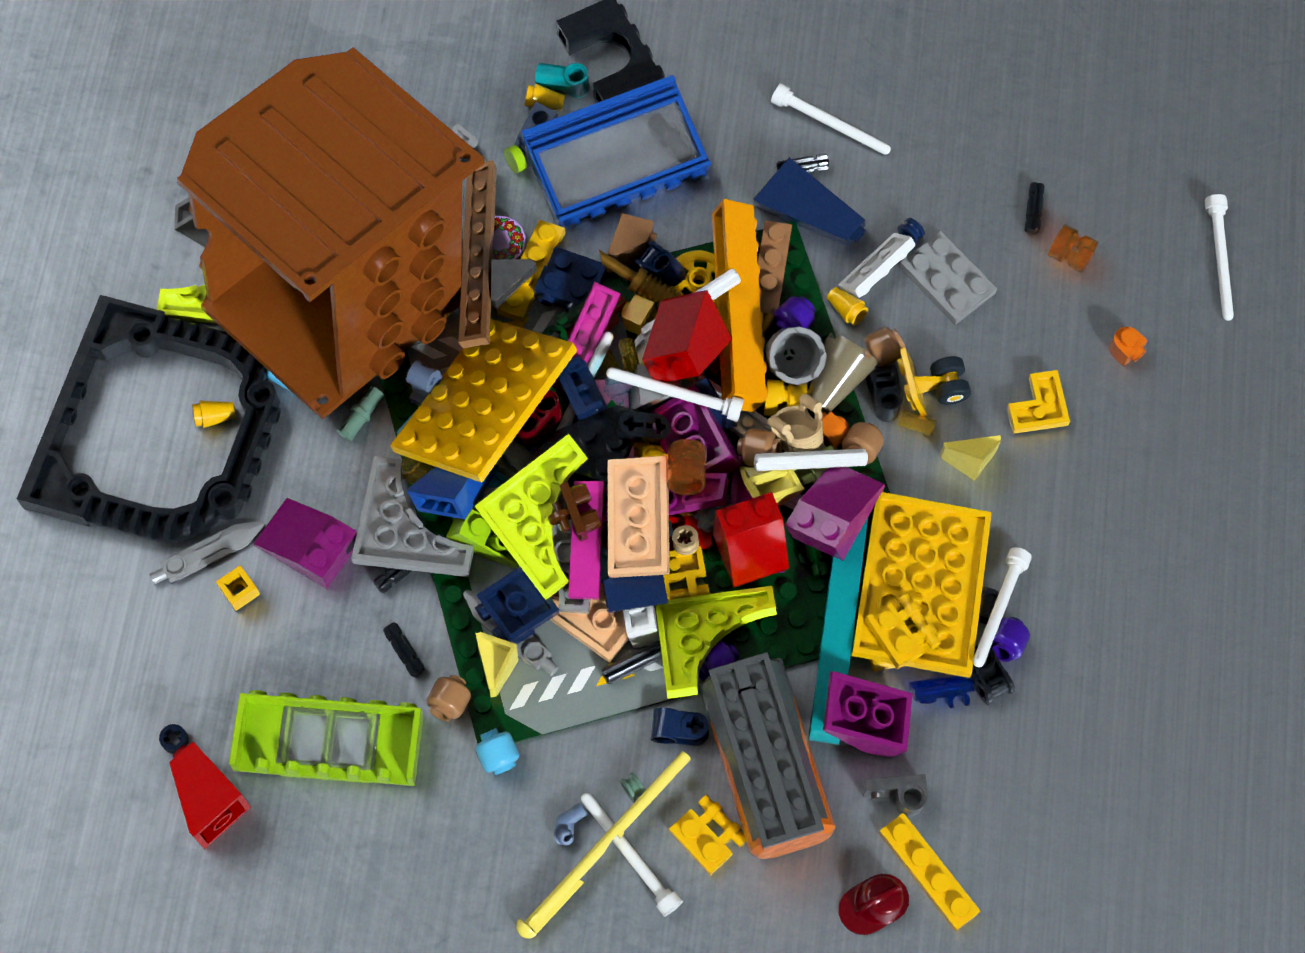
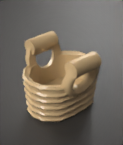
M804 393L801 395L799 406L785 407L768 419V425L777 435V438L781 439L782 449L785 452L824 450L822 403L808 394ZM807 408L815 413V418L810 416Z

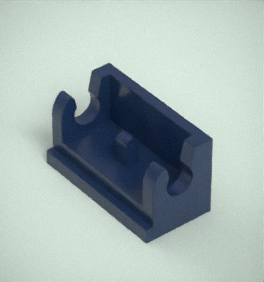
M580 356L572 358L558 379L578 421L606 410L608 407L585 360H582Z
M663 575L619 577L603 580L602 586L607 613L668 604Z

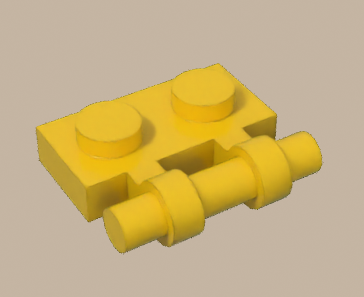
M701 546L690 555H681L675 550L669 551L670 574L663 575L667 599L672 600L710 594L708 584L696 586L695 581L696 578L706 577ZM686 580L687 588L670 591L669 583Z
M908 593L898 599L904 608L903 610L897 612L893 604L889 603L865 618L866 624L896 669L923 655L924 651L919 645L920 643L926 641L931 649L941 644L936 635V628L932 623L929 624L921 613V606L917 601L914 602ZM911 619L919 631L912 634L905 621Z
M705 795L698 802L705 810V813L699 817L690 809L669 828V832L711 876L733 855L726 844L733 840L740 848L746 843V839L741 832L742 828L736 821L733 823L722 812L723 807L717 801L714 803ZM712 820L724 830L723 834L719 837L707 826Z

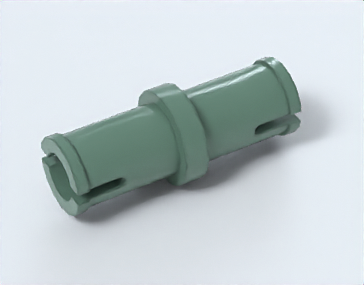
M372 385L368 387L369 389L357 405H352L350 408L351 413L340 428L336 430L338 434L352 442L363 424L371 420L372 412L385 397L379 389Z

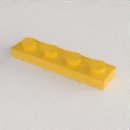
M539 219L521 259H532L536 263L537 271L497 309L498 315L524 322L535 299L534 289L544 265L547 266L555 246L559 247L565 235L564 227Z
M904 813L879 830V835L955 932L981 912Z

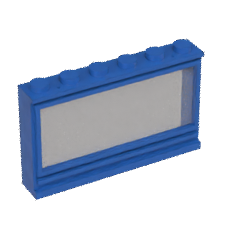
M674 75L521 131L520 136L521 143L555 224L561 227L565 226L566 229L579 225L581 223L580 220L589 216L591 219L599 218L606 214L605 210L616 207L617 210L625 208L631 204V200L639 197L642 200L649 199L657 194L656 191L666 188L667 191L675 189L682 184L681 181L689 178L692 181L699 180L707 175L706 172H708L711 166V161L706 155L677 87Z

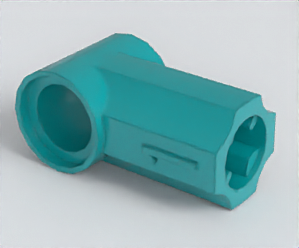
M539 63L535 72L536 84L548 89L566 91L574 98H581L588 94L590 83L587 68L583 64L572 63L567 67Z

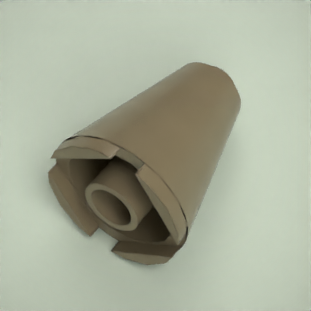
M833 333L828 335L824 343L827 355L824 369L817 378L811 380L807 391L809 396L822 403V413L825 412L827 414L844 400L875 369L878 363L873 356L869 360L864 357L863 353L865 350L841 335H837L834 339Z

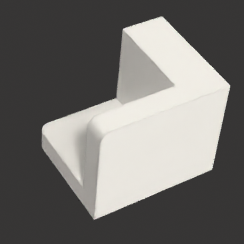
M654 606L623 610L626 632L633 648L649 646L660 640L657 614Z

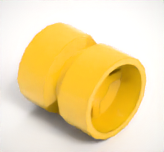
M767 379L768 397L764 402V416L775 415L785 407L799 406L801 395L807 394V383L799 385L789 383V385H785L782 380Z

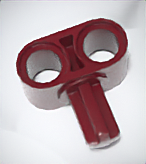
M549 390L517 433L518 440L522 445L532 447L539 444L541 437L548 434L561 420L562 410L560 401L554 391ZM546 406H553L550 410H542ZM528 426H533V427H534L533 429H531V430H529V431H524V430H523L524 428H526V427H528Z

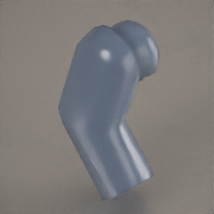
M577 803L556 818L554 838L559 845L568 846L573 842L574 824L587 816L585 809L580 803Z

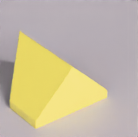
M1001 436L945 442L940 452L941 459L975 481L998 450L1002 441Z
M739 467L743 482L752 498L772 492L778 507H780L805 490L793 469L757 471L755 467Z
M482 632L475 633L490 697H496L518 663L517 644Z

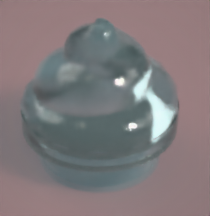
M610 378L604 379L606 386H603V390L606 395L612 398L616 404L623 405L624 400L629 395L628 392L632 390V385Z

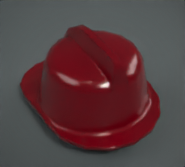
M881 873L864 880L843 895L839 903V916L842 924L849 931L859 935H868L879 931L905 914L909 906L907 888L900 879L891 874Z

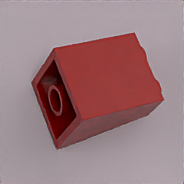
M708 290L668 298L660 302L642 358L652 379L669 382L700 376L732 340Z
M772 492L716 510L713 537L733 588L789 569L783 517Z
M192 742L189 745L181 746L173 754V759L169 764L189 833L205 850L246 813L251 806L215 764Z

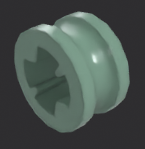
M632 772L629 774L630 777L628 779L622 778L620 783L630 800L634 803L644 793L645 788L636 774Z

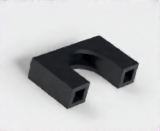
M616 0L599 1L556 21L557 37L568 55H572L597 43L618 45L629 55L630 60L623 69L593 83V97L597 103L665 78L661 66L655 65L653 62V56L648 45L642 44L636 25L630 24L628 21L625 7L623 4H618Z

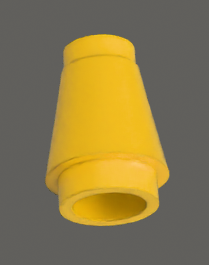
M536 83L535 86L528 84L524 106L530 107V110H532L535 102H538L552 110L562 111L565 95Z
M838 287L833 288L827 295V300L847 324L858 325L866 317L868 308L861 299Z
M199 400V403L192 404L195 427L202 426L204 429L236 418L233 402Z

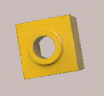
M635 294L632 300L624 305L621 312L625 329L640 335L641 328L656 317L657 309L655 303Z
M241 565L216 581L218 588L235 612L260 595L257 587ZM239 588H243V589H244V590H242L241 592H239L238 594L235 595V592H236L237 589H239Z

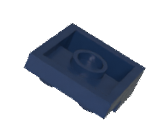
M555 246L547 266L544 265L535 286V299H538L545 306L552 307L555 305L564 308L569 313L568 309L586 301L594 282L602 283L606 267L602 265V262Z
M521 567L476 595L478 605L475 607V610L483 622L490 620L495 628L491 631L493 636L515 644H519L533 635L536 628L559 614V608L551 597L545 600Z

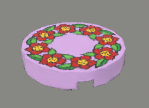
M495 216L493 259L521 258L526 248V235L522 226L509 217Z

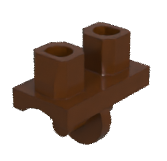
M568 482L559 485L567 508L563 509L560 501L553 503L552 506L555 512L548 517L549 523L551 525L559 524L562 532L570 530L568 521L572 519L580 542L588 539L587 533L601 527V523L596 509L579 514L577 506L592 501L586 483L569 487Z

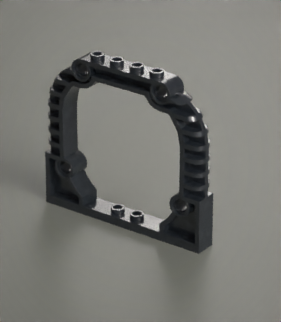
M100 295L16 499L23 509L88 527L92 524L150 541L166 543L190 539L205 529L208 530L213 527L219 519H234L239 515L244 501H249L252 494V479L254 475L258 476L261 470L262 460L260 458L262 452L269 448L272 425L278 423L281 414V408H279L280 401L276 389L268 381L265 367L226 331L189 323L177 318L174 319L167 317L164 311ZM143 336H149L146 341L139 342V339ZM159 349L220 364L236 372L242 379L238 396L245 414L222 475L212 477L203 485L197 501L174 509L152 507L101 493L89 475L84 473L73 475L70 472L66 461L59 451L69 426H72L76 421L77 406L80 400H83L86 396L87 382L97 359L108 362L130 351H134L141 357H151ZM263 395L270 396L266 401H257ZM89 488L86 494L77 496L81 489ZM223 498H231L230 503L227 505H218Z

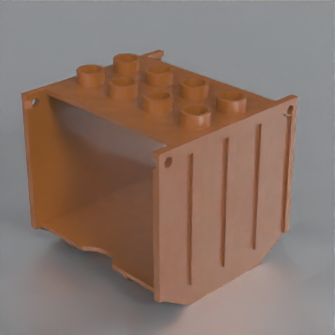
M354 47L347 52L295 59L198 130L182 173L177 177L178 185L189 195V211L192 213L194 226L197 229H207L208 241L200 256L201 262L199 264L200 269L203 271L206 287V296L201 304V309L323 420L376 375L381 379L392 376L404 362V352L418 340L425 345L434 341L444 330L447 323L446 317L460 306L462 280V181L484 164V157ZM467 158L469 159V161L462 162L460 161V159ZM320 399L328 400L325 404L318 403Z

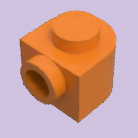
M1122 327L1114 334L1109 350L1111 355L1124 367L1129 361L1132 360L1135 363L1145 354L1146 349L1144 347L1148 340L1136 329Z
M831 411L828 414L823 412L824 445L826 447L832 445L833 449L836 450L849 432V424L844 418L836 416Z

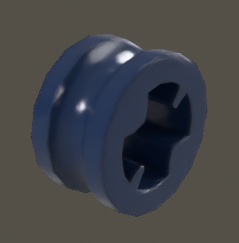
M910 217L897 228L899 234L912 237L915 244L918 242V239L923 238L925 235L923 227Z
M170 724L161 730L159 742L168 753L174 754L181 746L188 745L189 737L180 725ZM171 733H174L176 736L182 735V737H178L180 742L177 745L166 743V741H170L168 736Z

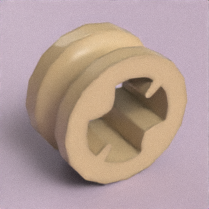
M683 525L674 530L672 541L674 550L678 554L690 555L697 551L699 539L695 528ZM687 537L688 540L690 537L691 542L685 544L683 541L681 543V538Z

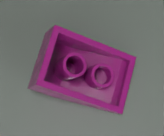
M696 385L689 388V390L700 393ZM674 397L650 412L663 415L670 423V433L660 441V444L665 453L673 458L674 463H671V465H673L675 473L729 474L742 466L732 443L709 407ZM655 423L651 425L656 430V434L661 431L655 427Z
M847 467L828 468L798 501L785 526L794 539L843 561L885 488V484Z
M286 498L255 541L254 546L325 589H328L353 553L357 532L328 514Z
M832 671L829 674L823 731L863 752L889 759L906 752L908 748L913 693Z

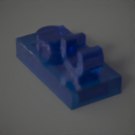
M956 675L908 682L909 692L913 693V699L916 702L930 704L936 702L937 698L945 697V702L950 708H954L953 699L958 695L962 696V703L965 706H969L970 697L967 692L975 691L974 681L971 678Z

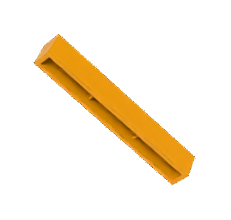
M723 199L712 212L715 279L733 268L740 276L741 282L716 298L717 310L732 338L719 353L722 399H732L733 396L744 399L741 410L754 413L768 397V387L765 384L767 364L764 361L763 353L765 338L762 336L763 313L760 308L762 290L759 288L758 278L760 265L757 263L759 244L756 241L755 232L757 219L754 217V205Z

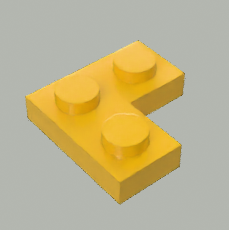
M1058 370L1030 374L1028 380L1033 400L1009 403L1007 406L1012 433L1068 426L1070 418Z

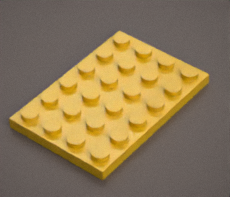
M490 319V344L463 348L442 375V381L432 389L431 394L427 395L391 443L390 447L394 453L482 483L577 352L574 343Z
M881 493L873 507L851 656L892 663L866 624L865 618L889 603L893 604L897 612L903 610L904 608L898 599L908 593L914 602L917 601L921 606V613L929 624L932 623L936 628V635L941 644L931 649L926 641L920 643L919 645L924 651L923 655L905 666L970 678L973 669L992 512L891 493ZM911 619L905 621L912 634L919 631Z

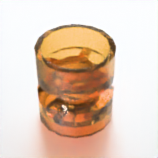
M1064 224L1047 256L1059 262L1066 260L1068 261V267L1083 273L1099 241L1087 235L1080 237L1078 230ZM1074 246L1079 250L1078 253L1071 251Z
M681 439L669 446L667 487L672 492L681 495H694L704 490L706 485V470L704 466L707 460V449L704 444L696 440Z

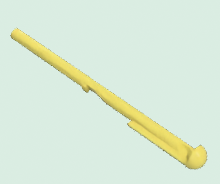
M682 751L524 922L520 918L518 919L516 930L521 937L526 939L535 937L582 886L584 882L580 879L604 854L616 835L621 838L624 831L691 760L688 754Z

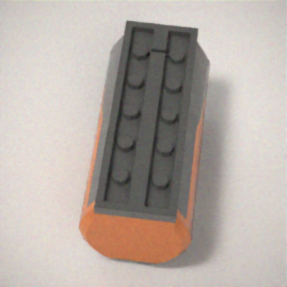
M768 652L710 669V676L700 682L698 686L750 854L760 859L774 858L817 845L830 838L836 825L783 660L781 658H769Z

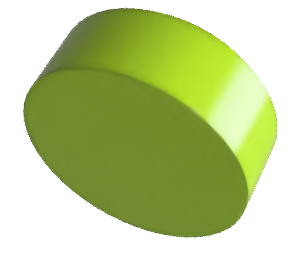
M512 145L504 149L505 160L515 174L526 169L525 156L518 146Z

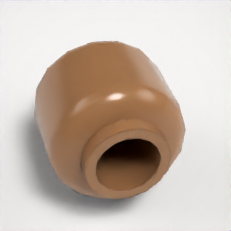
M884 326L865 337L864 343L867 348L864 349V355L868 360L873 356L878 362L877 366L885 368L896 362L897 359L902 358L900 349L906 346L895 328L891 330L889 327Z
M858 422L851 426L843 439L842 450L865 449L868 454L867 464H870L879 454L884 444V438L874 424Z
M749 429L743 438H739L737 453L742 455L744 464L754 467V456L756 454L782 453V441L771 430Z
M457 675L438 678L426 699L427 705L430 707L429 712L434 717L446 722L451 721V719H458L463 714L471 698L470 690L465 686L466 681Z

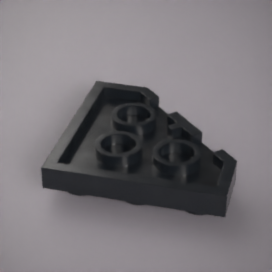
M615 405L541 437L531 462L569 434L588 458L571 475V478L582 481H604L605 487L608 488V460L628 458L635 442L619 438L614 431V422L626 411H642ZM628 420L623 423L624 425L628 426L629 431L636 427L630 426Z

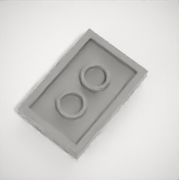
M942 231L900 262V269L954 325L991 298L997 291L996 286Z

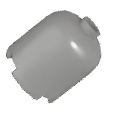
M803 327L781 329L773 334L766 344L764 353L765 362L770 372L780 380L795 385L807 383L817 378L824 369L827 358L820 336L812 330Z

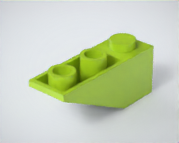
M472 509L466 519L454 518L446 535L447 539L461 544L472 545L474 554L515 570L520 567L479 512Z

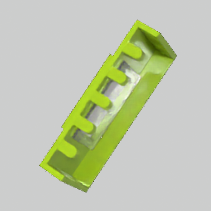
M250 690L249 694L240 693L229 765L236 772L415 786L424 716L421 708L409 702H401L399 706L387 705V702L382 700L357 703L356 699L341 697L339 701L327 700L325 696L310 695L308 699L297 698L296 694L287 692L279 693V696H271L261 690Z

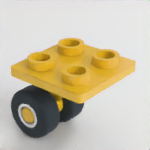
M906 347L900 349L902 358L897 359L901 375H904L906 385H904L905 394L908 402L910 401L913 411L918 409L921 417L927 416L922 393L936 390L938 402L944 405L960 403L971 396L969 382L959 379L965 373L962 358L957 356L941 358L931 364L930 371L932 376H918L915 364Z

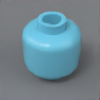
M497 728L480 735L482 741L476 745L475 752L485 772H493L496 776L517 766L515 761L518 760L520 754L509 732L498 733Z

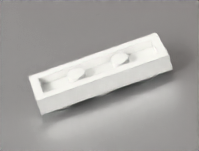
M893 233L838 284L839 288L857 298L867 294L879 279L885 277L889 270L900 260H903L908 255V252L916 246L912 237Z

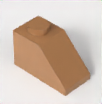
M622 213L608 255L625 266L633 265L634 261L640 259L649 248L648 243L650 240L656 243L657 233H653L654 221ZM606 267V272L613 273L612 270Z

